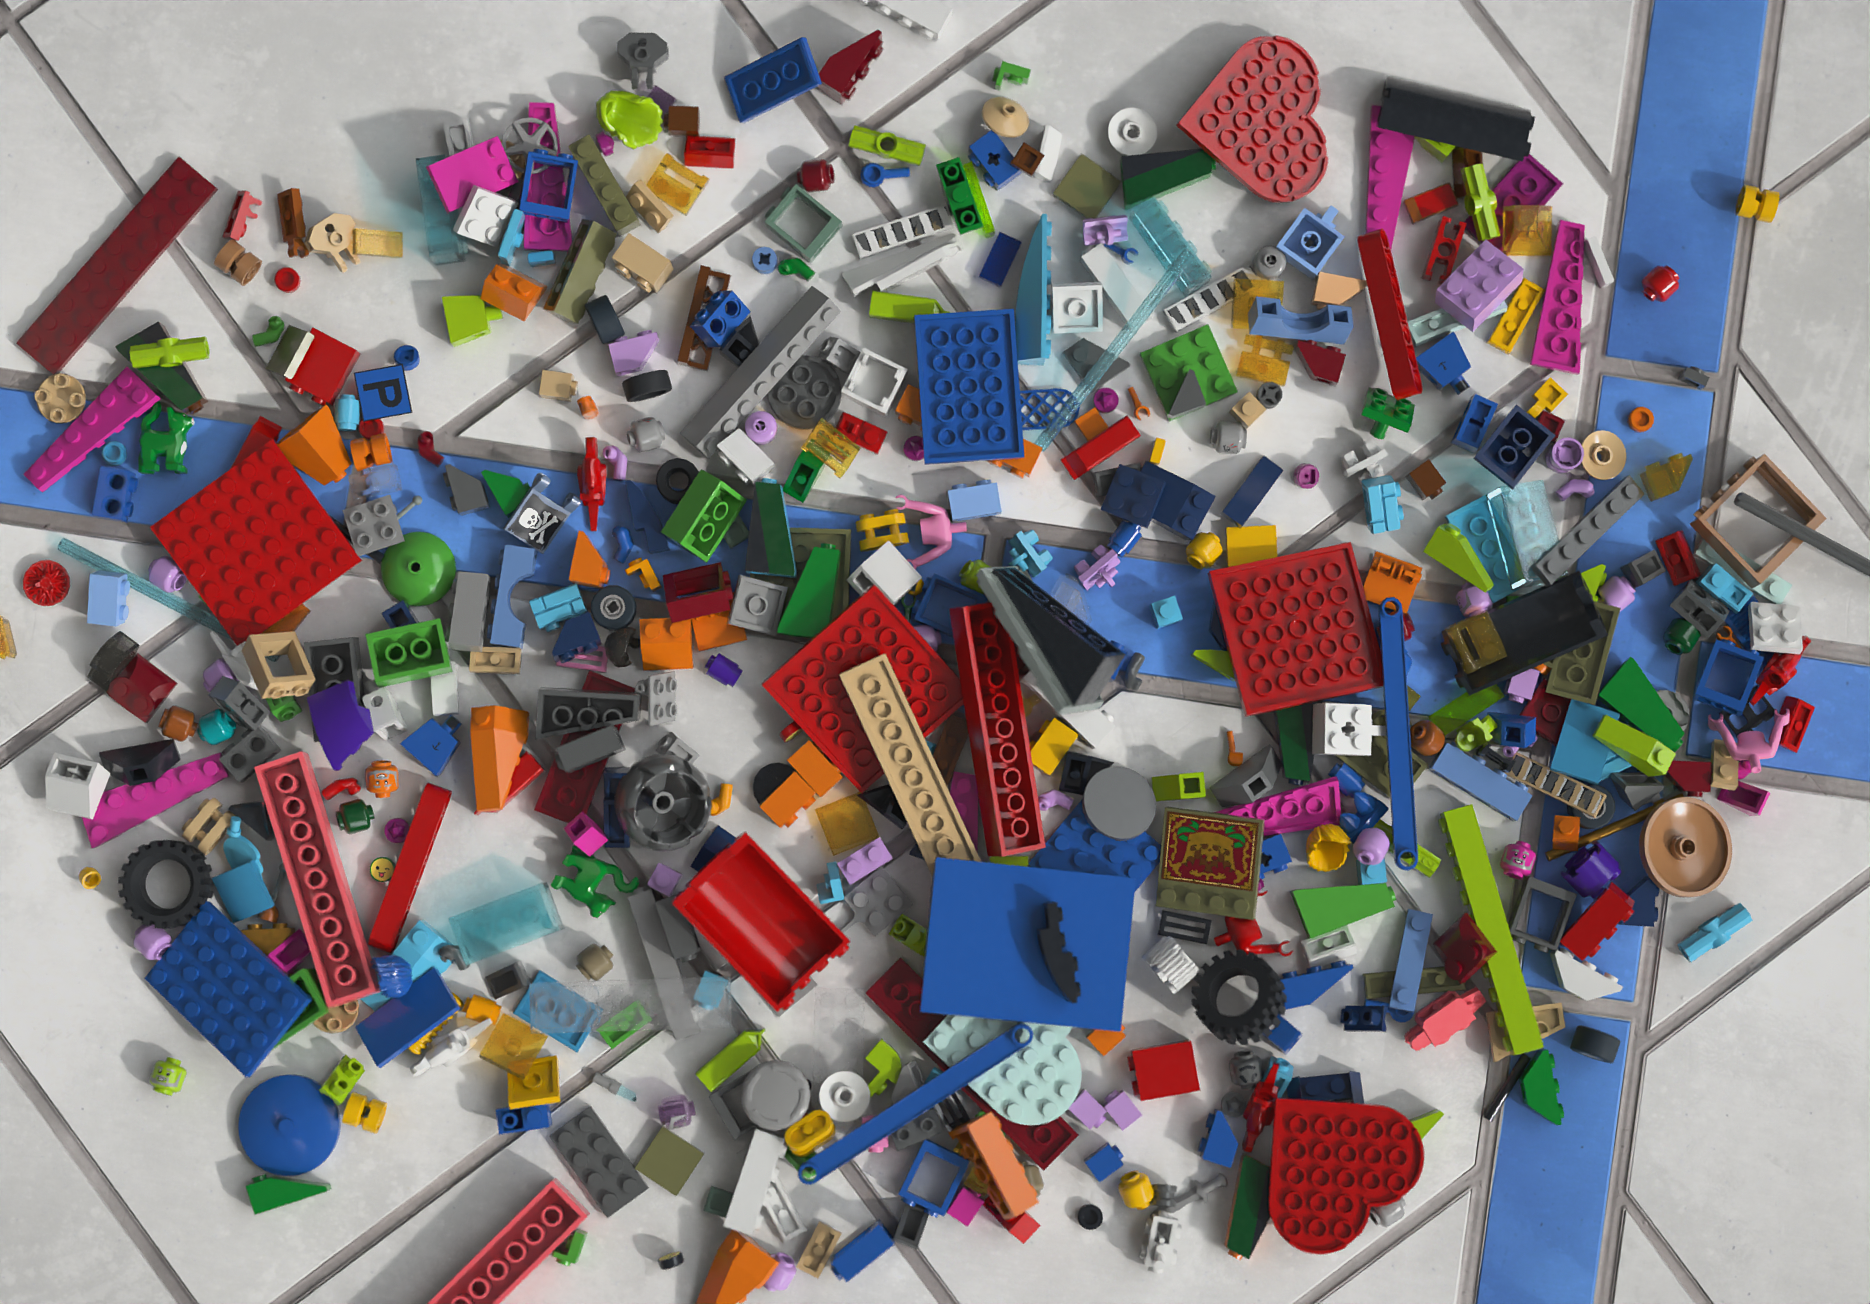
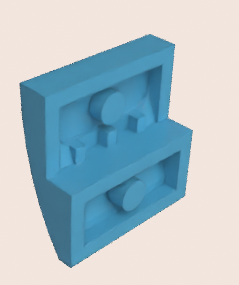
M253 860L212 878L233 923L251 917L275 905Z

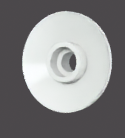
M1135 107L1122 109L1113 116L1109 123V141L1116 151L1125 156L1145 154L1153 147L1157 138L1155 120L1143 109ZM1134 130L1137 136L1130 138L1127 132Z
M850 1071L836 1072L830 1075L822 1084L819 1095L822 1109L832 1119L840 1122L853 1121L866 1111L870 1101V1091L867 1083L858 1074ZM841 1092H849L850 1098L842 1100L840 1097Z

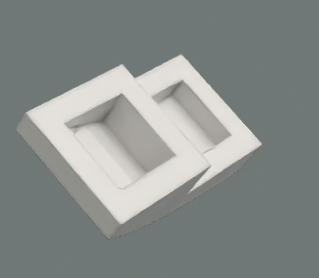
M451 661L453 672L431 677L434 716L459 714L457 665L455 661Z

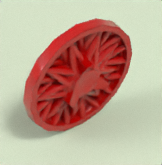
M41 560L32 564L23 578V590L26 596L33 603L41 606H54L60 603L67 596L70 589V577L67 570L61 564L51 560Z

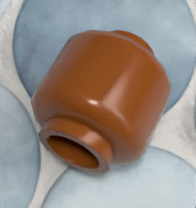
M174 705L169 710L165 708L158 727L162 728L161 733L163 736L183 742L188 736H194L198 723L194 722L195 715L192 711Z
M1420 720L1410 729L1411 747L1421 755L1433 756L1443 748L1445 743L1444 732L1432 721Z

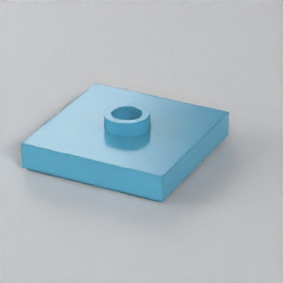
M515 209L510 217L498 251L502 264L511 265L516 248H519L524 236L522 231L525 225L523 211Z

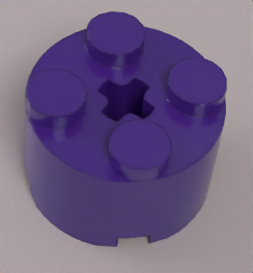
M1598 841L1590 842L1593 846L1589 849L1584 846L1578 850L1565 864V867L1568 869L1566 873L1561 871V876L1582 897L1590 896L1592 899L1598 897L1603 892V886L1609 880H1615L1621 873V870L1618 868L1619 862Z

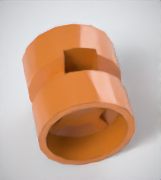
M386 433L373 435L370 440L366 438L350 440L352 458L358 472L372 469L374 464L378 467L392 465V453Z

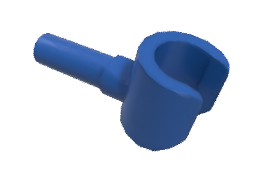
M1104 244L1105 247L1121 255L1123 262L1126 264L1134 262L1127 258L1128 252L1138 255V251L1134 248L1125 250L1114 244Z

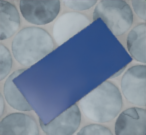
M801 37L724 76L740 123H745L822 84L805 37Z
M433 968L415 981L405 995L391 999L355 1026L376 1066L382 1068L461 1008L439 970Z

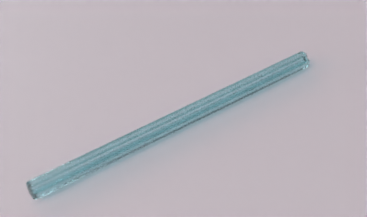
M1184 249L1034 442V444L1043 448L1042 451H1045L1194 259V254L1188 249Z
M63 538L58 544L57 549L96 570L127 573V581L130 582V588L232 640L214 615L172 593L164 592L151 582L68 539ZM281 655L266 656L265 658L277 662Z

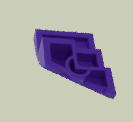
M348 680L307 697L318 739L331 767L335 771L342 768L341 764L349 755L355 754L360 749L361 744L367 741L374 733L370 709L358 706L354 682Z

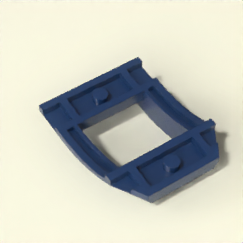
M1349 1071L1342 1074L1301 1078L1297 1076L1292 1078L1287 1086V1095L1291 1099L1321 1101L1351 1099V1103H1364L1359 1072Z

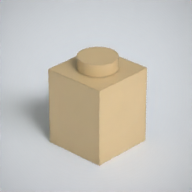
M542 370L539 391L541 398L571 402L572 395L576 396L578 381H574L573 374Z
M1248 392L1229 411V414L1237 422H1240L1244 429H1248L1267 409Z

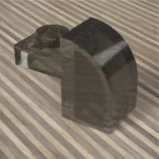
M122 631L117 632L100 648L90 663L92 668L87 678L107 692L110 683L118 677L120 671L134 658L140 645Z

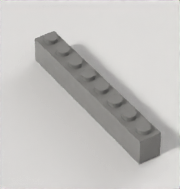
M811 286L680 434L709 459L718 449L717 445L733 433L841 312L829 297Z

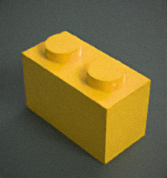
M1053 718L1051 722L1046 720L1038 731L1042 734L1037 742L1033 739L1030 742L1033 765L1048 776L1052 774L1078 737L1076 732L1056 718Z

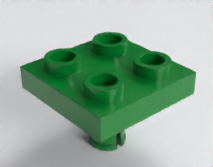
M1369 387L1365 395L1361 415L1375 420L1370 434L1375 438L1384 439L1389 426L1406 433L1409 432L1415 404H1412L1406 398L1396 400L1394 396L1389 395L1383 389Z

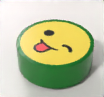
M387 857L375 859L370 865L372 878L378 882L390 881L396 867L395 863Z

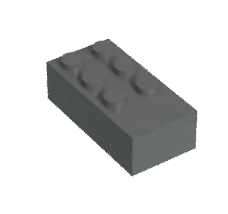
M359 637L304 642L305 656L315 677V681L309 690V696L348 680L354 682L358 706L365 708L362 700L365 694ZM312 721L314 742H320Z

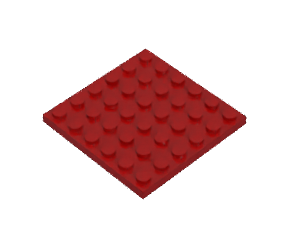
M271 439L150 527L237 646L247 641L249 635L265 632L363 561L274 439Z
M1351 542L1212 570L1207 573L1245 717L1383 687L1381 652Z
M875 584L869 587L761 683L861 793L885 773L839 676L840 673L885 653L924 738L964 704L960 678Z

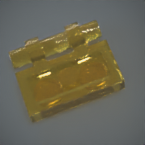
M1245 335L1243 344L1253 347L1251 353L1241 352L1236 376L1264 383L1274 382L1284 387L1290 362L1281 360L1282 353L1292 355L1294 345L1285 344V341L1279 339L1277 341L1264 339L1262 335ZM1260 348L1274 351L1273 358L1259 355Z

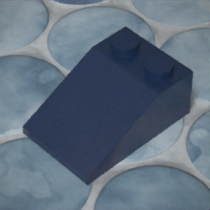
M1516 404L1473 459L1513 490L1555 437V434Z
M1145 461L1140 472L1166 482L1151 521L1184 540H1193L1216 496L1192 482Z

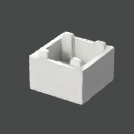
M863 347L841 390V396L886 418L908 374V369Z

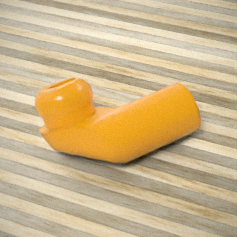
M721 783L719 796L711 800V816L719 815L730 807L733 785Z

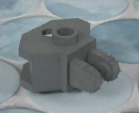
M629 33L617 42L618 56L629 65L632 73V89H638V73H647V89H653L656 68L669 59L667 42L655 33Z

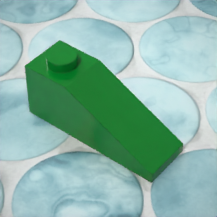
M266 1174L251 1178L252 1183L246 1186L254 1215L332 1189L331 1185L327 1183L280 1176L267 1178Z

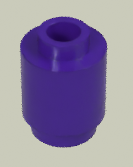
M718 653L717 657L711 655L705 665V668L708 669L706 674L725 686L728 684L733 687L743 672L742 669L738 668L739 665L720 653Z

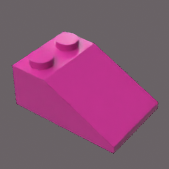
M498 136L426 167L447 213L464 206L473 185L492 192H498L519 182Z

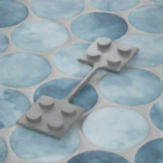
M880 866L844 897V900L854 911L855 917L840 931L844 933L856 922H862L876 936L910 908L913 903L884 868ZM811 976L809 977L811 981L802 990L797 988L794 991L796 995L793 999L795 1001L790 1007L818 985ZM769 1004V1006L774 1010V1012H775L779 1017H780L784 1012H786V1011L788 1010V1009H786L785 1011H783L782 1009H780V1010L777 1012V1011Z

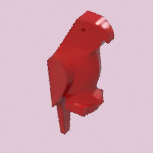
M585 437L586 455L582 464L577 468L580 500L583 501L584 506L589 508L591 531H597L599 506L604 505L606 464L601 463L598 458L597 438Z
M1802 636L1803 650L1800 654L1775 652L1756 680L1758 687L1749 701L1753 706L1766 693L1770 696L1797 673L1795 667L1800 661L1803 651L1811 642L1809 637Z
M1273 1063L1264 1082L1260 1081L1257 1084L1244 1111L1243 1118L1246 1120V1132L1242 1142V1150L1252 1153L1256 1139L1263 1132L1264 1127L1270 1126L1273 1121L1275 1097L1277 1098L1278 1086H1274L1279 1067L1277 1063Z

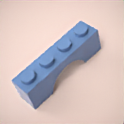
M1256 296L1248 312L1249 334L1344 345L1353 329L1352 308L1326 305L1316 312L1298 314L1286 310L1281 305L1280 299Z
M505 544V549L500 550L498 564L502 565L501 575L497 574L495 579V589H498L497 599H493L491 605V614H494L493 624H489L487 638L491 639L490 643L493 645L523 649L526 624L514 615L511 609L510 597L518 582L524 578L534 576L538 552L536 549Z

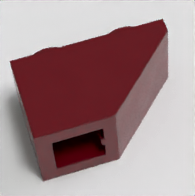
M1298 340L1294 350L1311 380L1336 386L1346 354L1341 353V349L1337 347L1327 346L1323 348L1317 346V342L1313 340Z

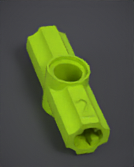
M854 125L849 147L877 154L883 159H895L920 166L926 144L896 137L890 132L881 133ZM884 141H891L894 147L889 151H885L880 145Z
M1483 164L1460 169L1467 194L1464 198V206L1468 215L1473 218L1478 242L1501 236L1495 215L1497 199L1495 193L1488 187Z
M205 336L182 340L179 338H165L158 340L157 343L130 346V360L133 368L158 365L161 367H174L182 365V362L209 359L210 354L209 344Z
M1380 819L1373 828H1378L1386 834L1390 842L1388 851L1394 855L1392 827ZM1417 844L1418 863L1414 868L1430 878L1438 868L1441 859ZM1409 853L1401 855L1400 859L1410 865L1412 862L1411 855Z

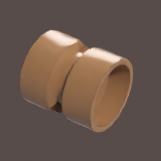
M230 240L216 256L214 265L226 274L231 272V278L245 286L259 271L262 260L251 252L245 253V248L235 240Z

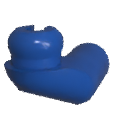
M616 526L612 531V535L616 538L619 548L613 559L624 564L634 546L630 531L626 527Z

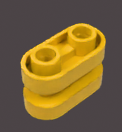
M898 509L885 511L884 516L874 517V514L859 516L860 520L855 522L857 532H865L866 539L859 541L861 552L878 550L887 541H890L894 547L909 543L908 533H900L899 526L906 524L904 513H899ZM889 528L890 535L875 537L874 530Z
M815 1110L787 1129L785 1141L794 1155L805 1157L832 1140L836 1133V1127L826 1111Z

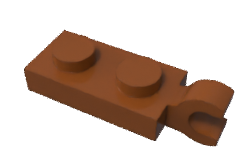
M290 188L277 194L283 242L288 243V256L290 258L298 256L297 249L299 250L300 258H305L309 256V251L302 241V238L306 237V226L303 219L300 189Z

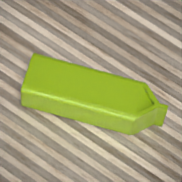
M872 291L869 318L915 324L914 315L950 313L944 311L936 299Z
M765 1028L761 1031H742L695 1073L711 1093L761 1050L762 1033L765 1032Z

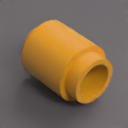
M474 994L472 998L467 997L463 1012H466L465 1018L479 1023L490 1018L493 1022L491 1024L496 1025L502 1006L497 1005L496 1001Z

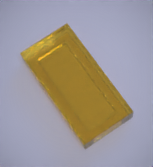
M355 228L353 229V254L401 258L403 257V232Z

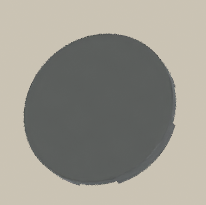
M802 355L767 393L770 407L775 416L784 424L802 430L814 429L827 423L837 412L842 397L841 383L835 370L826 361L811 355Z
M1109 767L1099 771L1088 781L1083 793L1082 809L1087 822L1097 833L1099 832L1106 837L1115 839V841H1126L1138 837L1151 825L1156 813V799L1150 784L1139 773L1125 767Z

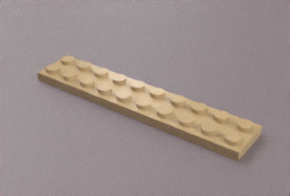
M883 653L840 673L839 676L932 877L936 857L981 862L886 654Z

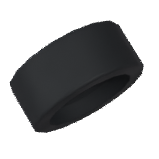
M656 370L639 374L622 382L628 402L651 399L672 390L667 370Z

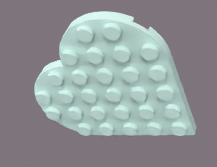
M947 1015L923 1042L949 1067H952L1013 1026L1025 1022ZM1025 1023L1033 1031L1031 1043L968 1085L1001 1116L1012 1122L1023 1125H1040L1058 1118L1072 1105L1081 1084L1080 1061L1074 1047L1066 1038L1073 1027ZM1020 1028L1015 1032L1014 1036L1018 1041L1023 1042L1028 1039L1029 1032L1024 1028Z

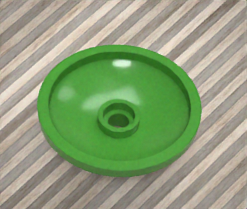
M411 532L403 535L404 542L389 546L384 553L385 556L381 563L383 583L389 593L400 602L403 600L411 606L433 604L442 599L453 585V580L456 576L454 555L443 540L430 533ZM415 563L420 564V570L417 572L412 571V565Z

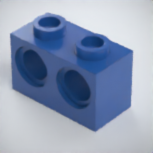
M732 290L717 291L711 296L710 303L695 315V321L690 327L708 347H721L751 311Z
M1474 394L1469 399L1451 443L1473 453L1477 451L1498 403Z
M100 466L92 516L127 523L128 517H131L133 514L134 504L131 502L132 493L136 492L138 486V479L135 478L136 474L127 470ZM122 476L124 480L122 487L115 489L113 485L114 480ZM118 501V511L111 514L109 511L110 504Z

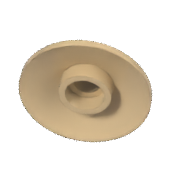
M994 97L989 99L982 108V118L985 124L1000 136L1008 138L1019 137L1026 132L1029 126L1027 112L1012 99Z
M1601 430L1589 434L1583 440L1581 445L1584 449V457L1581 464L1590 476L1599 480H1608L1616 477L1623 470L1626 463V450L1618 436L1612 432ZM1597 452L1602 456L1600 461L1597 458Z

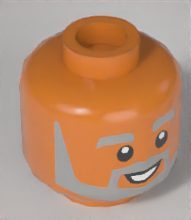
M373 761L371 766L366 768V789L371 793H375L376 798L390 797V792L398 789V768L392 765L391 761Z

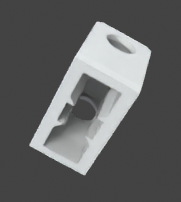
M375 679L366 682L364 685L368 694L363 696L362 700L365 708L370 709L374 731L385 741L408 731L392 693L385 687L378 688Z

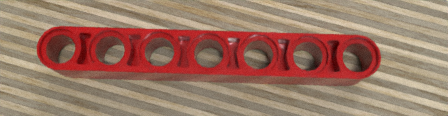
M1378 229L1359 235L1357 238L1392 393L1396 400L1421 394L1423 391L1387 234L1384 229Z
M429 782L426 784L370 934L368 946L391 954L394 952L452 795L451 790Z

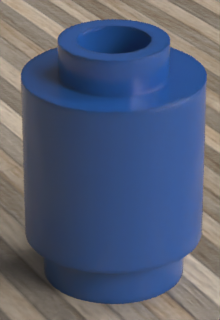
M1122 521L1108 539L1110 542L1107 544V547L1110 550L1113 549L1121 558L1125 554H1129L1142 537V534L1139 532L1141 527L1131 522Z
M1336 763L1328 773L1330 777L1338 778L1339 791L1346 797L1349 795L1354 799V792H1360L1365 786L1362 777L1345 763L1341 766Z

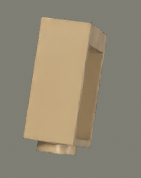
M296 632L249 635L241 651L261 699H276L283 696H302L308 694L315 681V677ZM287 655L296 676L273 678L265 657Z

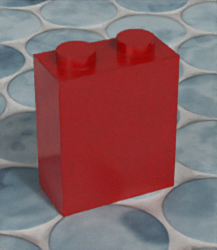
M312 327L310 333L315 335L293 378H285V381L291 384L289 389L300 395H303L305 391L312 395L311 400L317 404L324 406L328 403L333 406L360 353L356 349Z
M1191 1040L1130 1050L1131 1056H1127L1129 1071H1134L1136 1081H1131L1134 1096H1139L1140 1101L1200 1091Z

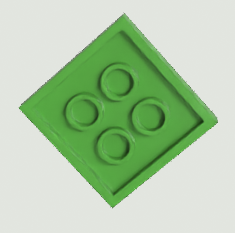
M1209 324L1140 353L1166 416L1169 414L1189 369L1195 372L1206 401L1205 406L1238 392ZM1176 417V418H1174V419H1169V418H1168V421L1170 422V421L1175 420V419H1177V418H1179V417Z

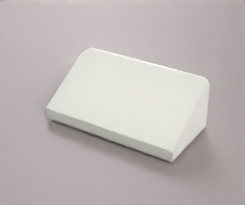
M1049 125L1044 126L1039 152L1045 156L1036 169L1034 176L1038 179L1052 181L1062 134Z
M1347 925L1317 937L1300 941L1309 967L1324 966L1357 953L1355 941Z

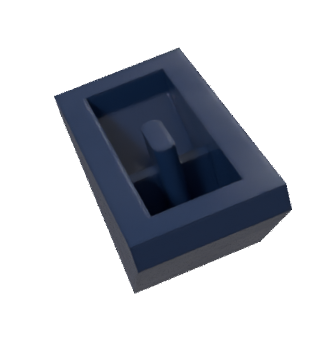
M718 825L704 843L690 867L698 872L728 843L732 845L736 841V837Z

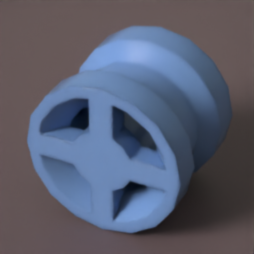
M760 247L753 253V266L757 272L764 275L774 272L778 262L777 256L771 248Z

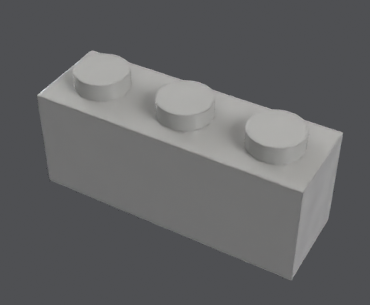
M458 571V578L453 580L452 593L455 594L454 603H450L449 617L452 618L451 627L446 629V642H449L448 644L452 650L482 653L492 583L488 574Z

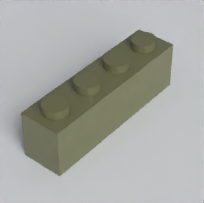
M590 134L569 145L571 154L575 160H578L579 168L618 236L621 237L640 226L638 217Z
M581 220L543 310L567 322L579 323V320L583 318L586 311L585 304L588 302L589 297L593 295L596 281L605 268L606 258L615 245L616 232L593 220Z

